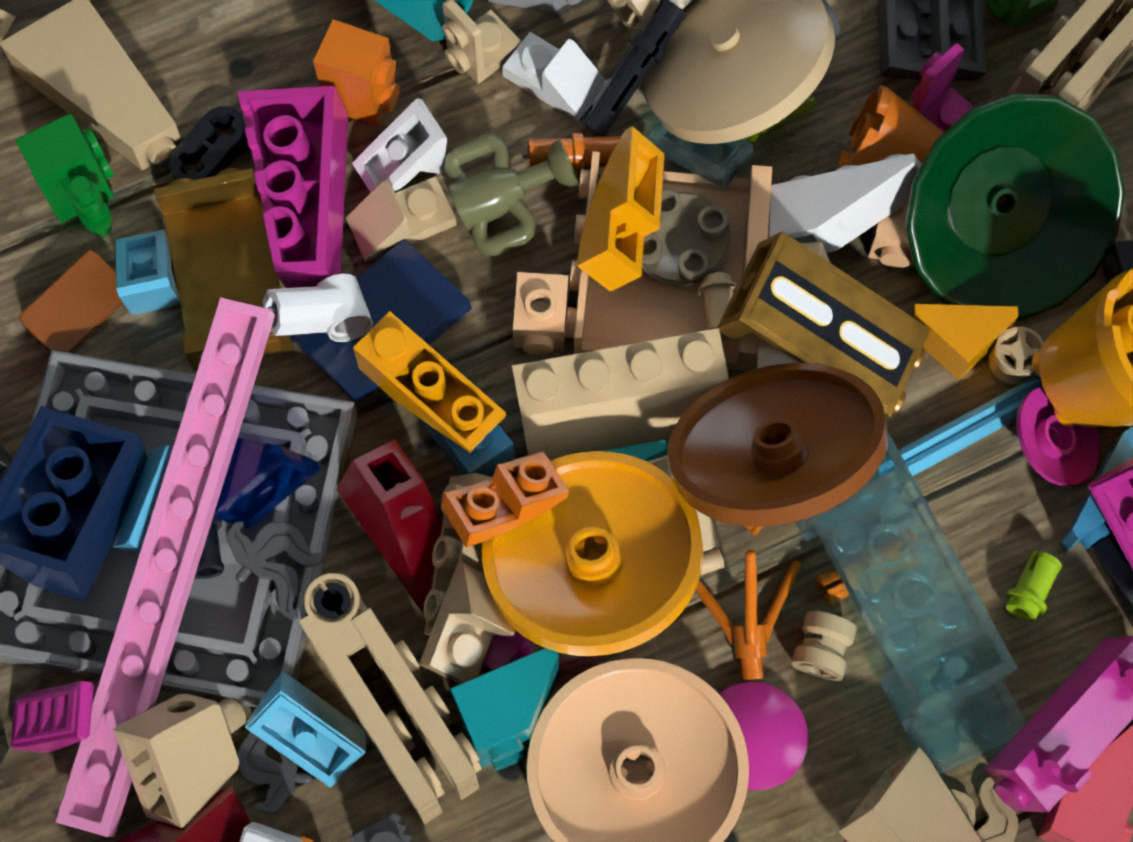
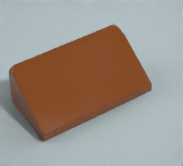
M90 249L18 316V320L25 330L50 353L51 350L72 353L123 304L116 289V272L93 249Z

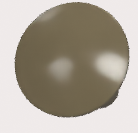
M670 189L662 190L660 229L644 237L642 270L655 280L671 285L693 284L703 280L706 275L714 273L724 262L730 246V229L725 211L700 195L688 192H675Z

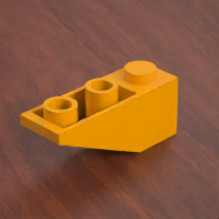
M391 311L353 347L358 367L365 375L397 403L469 454L506 417V412Z

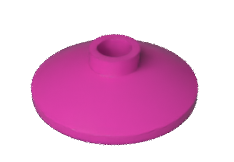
M1043 386L1030 391L1019 405L1016 420L1019 443L1028 462L1044 479L1059 486H1074L1086 481L1094 473L1099 461L1100 441L1097 428L1081 427L1078 425L1064 426L1056 418L1054 406L1048 399Z

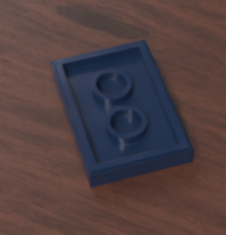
M405 239L356 278L373 321L372 328L391 311L428 345L472 309L470 300ZM327 332L290 335L293 342L356 405L360 404L379 388L376 383L359 369L353 347L366 334L347 342H335L330 339Z

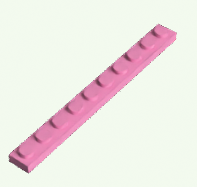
M220 297L93 700L90 736L80 742L55 821L56 823L105 837H115L132 779L113 729L119 724L153 708L156 704L275 318V314L270 309Z

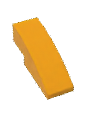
M633 126L626 129L622 134L598 182L585 220L577 259V267L610 292L641 277L644 237L660 229L665 153Z

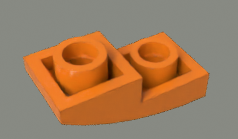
M544 451L498 464L493 479L446 492L441 507L467 548L506 533L538 517L565 500L570 491Z

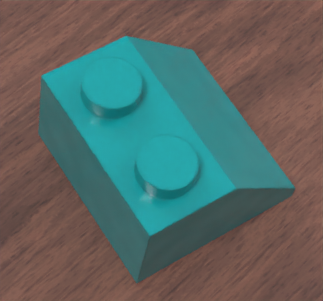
M544 648L451 688L456 711L470 744L480 759L478 762L481 768L492 764L494 770L497 771L524 759L522 751L529 748L535 725L548 704L559 677L558 652Z

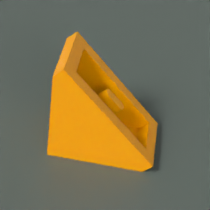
M915 304L910 316L930 328V332L923 345L925 350L955 378L961 380L991 351L998 337L1005 330L1012 328L1018 318V306Z

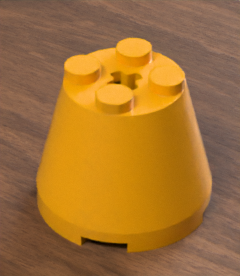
M1133 268L1114 277L1049 335L1042 349L1034 353L1032 359L1034 371L1041 378L1045 393L1054 406L1056 418L1064 426H1133Z

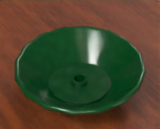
M1013 93L970 109L934 141L912 181L905 229L915 270L941 303L946 305L1018 306V318L1016 321H1022L1061 306L1096 275L1118 236L1126 191L1118 150L1095 117L1056 95ZM1006 194L1005 203L997 209L996 202L998 198Z

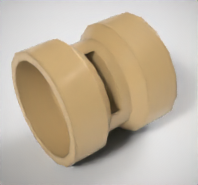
M808 611L801 628L805 637L803 643L795 648L791 665L797 670L817 678L841 681L847 666L844 653L846 648L854 642L857 626L849 620L831 613Z

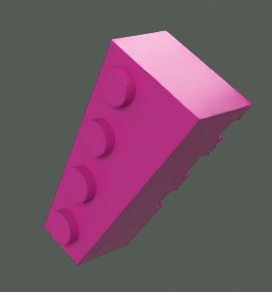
M335 86L237 91L246 123L247 142L256 171L254 175L257 189L261 195L264 209L263 218L275 273L285 288L315 287L325 278L341 274L348 112Z

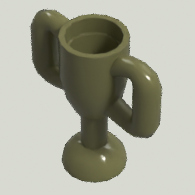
M495 134L477 136L454 146L446 154L445 169L450 179L454 182L449 185L454 204L467 230L472 229V237L476 248L488 256H498L527 244L534 237L536 222L533 214L522 200L526 196L525 191L553 179H556L562 185L570 187L579 185L577 175L561 139L551 145L547 161L518 173L515 169H510L507 147L504 141ZM492 152L494 154L493 170L482 171L469 176L460 167L462 164ZM509 211L520 221L519 226L492 237H487L488 222L502 217Z

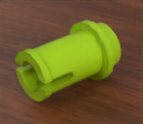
M1037 550L1030 552L1029 560L1015 588L1008 589L1005 596L1008 601L1006 605L1007 611L1013 616L1028 622H1034L1037 616L1045 614L1047 606L1044 601L1063 566L1054 556L1043 551L1039 554Z

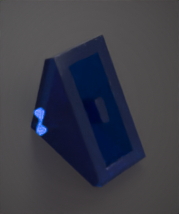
M238 437L213 517L233 525L235 522L242 521L244 528L250 529L321 470L318 461L278 445Z

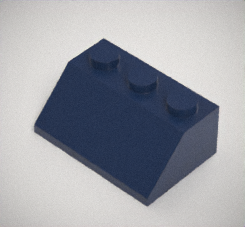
M41 406L0 484V565L36 587L85 601L121 527L147 461V455L140 436Z

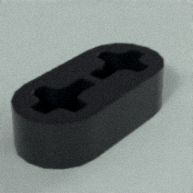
M219 106L211 109L175 148L169 161V166L175 180L182 178L198 180L216 176L233 162L247 143L246 125L242 115L236 109L228 106ZM232 125L234 131L232 136L222 134L219 138L217 137L215 132L217 127L227 129ZM199 161L201 162L203 167L201 172L198 173L195 170H191L186 173L184 165L187 162L196 165Z

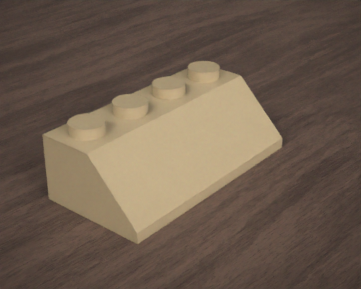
M719 328L512 365L528 456L544 451L550 461L580 452L605 451L659 440H665L667 445H669L672 431L683 413L703 394L722 382L729 380Z

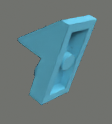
M165 229L116 239V289L119 298L133 315L180 305L178 290L171 270V254Z

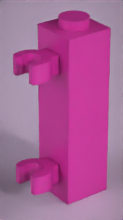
M1133 636L1105 638L987 765L984 770L996 783V793L1006 805L1017 811L1048 813L1067 791L1078 792L1093 775L1088 768L1133 719Z

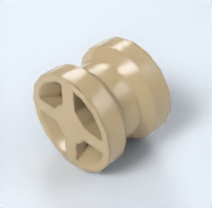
M1023 326L1005 330L996 340L995 346L991 349L987 359L988 371L992 378L1002 386L1014 388L1036 376L1032 359L1034 353L1041 350L1044 344L1041 336L1034 330ZM1010 355L1011 359L1015 361L1014 366L1009 361V359L1005 357Z

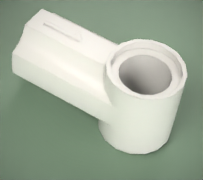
M342 273L330 276L319 282L315 287L268 289L263 298L264 308L270 309L275 314L270 331L275 336L327 332L331 340L347 342L360 338L372 328L373 321L358 281L351 274Z

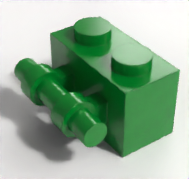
M70 113L15 139L37 184L60 224L78 215L89 232L94 233L98 237L109 235L112 231L113 217L109 207L104 202L113 199L114 196L106 180L115 176L91 128L87 127L80 131L73 115Z

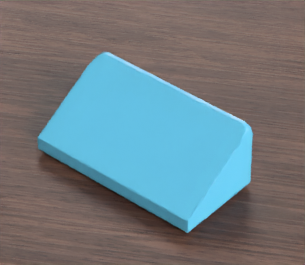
M163 444L151 449L113 544L114 548L140 554L171 456L172 445Z
M284 672L274 681L245 723L247 730L330 788L366 752V732L361 726Z

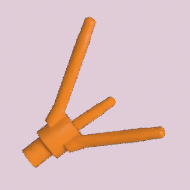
M750 549L745 553L744 626H734L701 581L698 582L695 591L723 629L730 645H734L735 659L740 658L742 680L763 679L762 657H767L766 643H769L773 626L801 568L799 561L791 563L760 625H757L756 552Z

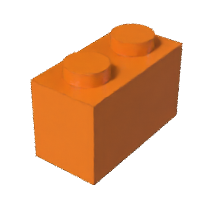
M332 19L313 60L319 86H335L348 112V117L378 127L385 111H393L400 93V85L395 81L396 60H393L391 56L389 38Z

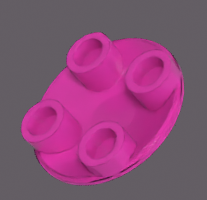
M760 682L736 684L719 693L736 717L745 739L749 761L747 790L759 791L774 788L792 777L802 764L808 747L807 724L802 711L795 701L782 690Z

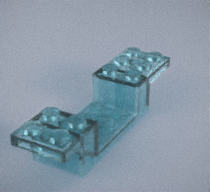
M889 434L885 457L867 484L834 508L810 518L796 521L795 523L805 542L817 536L820 537L889 668V671L880 681L883 691L914 750L920 747L941 776L1009 743L1025 726L1026 721L1004 682L1018 667Z

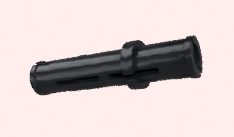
M669 0L659 1V4L638 34L633 32L628 42L631 45L607 78L591 105L578 120L580 123L600 137H606L614 121L631 99L655 62L660 63L664 58L665 53L663 50L683 20L688 16L686 12Z

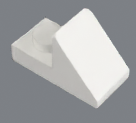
M532 32L528 33L502 67L503 77L581 125L583 124L578 120L591 105L606 81L579 46L570 38L567 39L559 50Z
M416 98L352 164L370 193L387 179L394 193H396L420 171L440 174L444 170L447 137L423 100Z

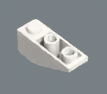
M914 153L908 155L895 154L886 157L882 161L859 166L845 165L839 167L836 171L814 176H796L790 181L771 185L769 237L783 231L799 243L822 242L826 253L837 251L909 202L912 181L922 164Z

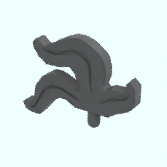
M235 522L227 532L226 538L236 562L243 566L237 573L236 580L239 583H243L251 573L261 579L273 580L278 589L279 613L289 620L299 618L298 612L294 610V602L299 594V578L295 569L289 565L267 561L279 554L286 553L301 567H315L323 562L322 554H312L303 535L292 524L284 522L268 523L258 532L255 541L250 542L249 538L241 533L244 529L243 522Z
M250 732L238 750V767L247 782L256 786L270 785L266 801L264 803H256L255 807L261 813L276 814L295 793L296 783L309 784L312 782L313 777L310 773L298 772L299 765L280 752L279 754L283 762L278 763L266 755L269 744Z

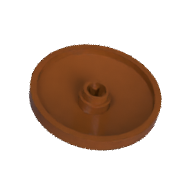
M778 364L737 375L713 387L698 398L683 413L672 431L668 445V461L679 493L690 506L700 513L715 520L734 525H780L807 519L834 508L867 484L885 457L889 438L884 408L877 393L869 384L856 375L843 369L822 364Z

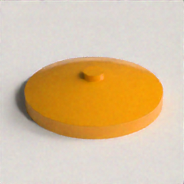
M590 451L565 455L551 460L550 462L570 491L568 497L538 517L482 543L484 576L496 606L510 625L522 636L546 649L575 656L608 655L622 652L647 642L660 634L678 618L690 602L700 580L703 565V543L700 523L695 509L684 500L674 480L668 474L637 457L615 452Z

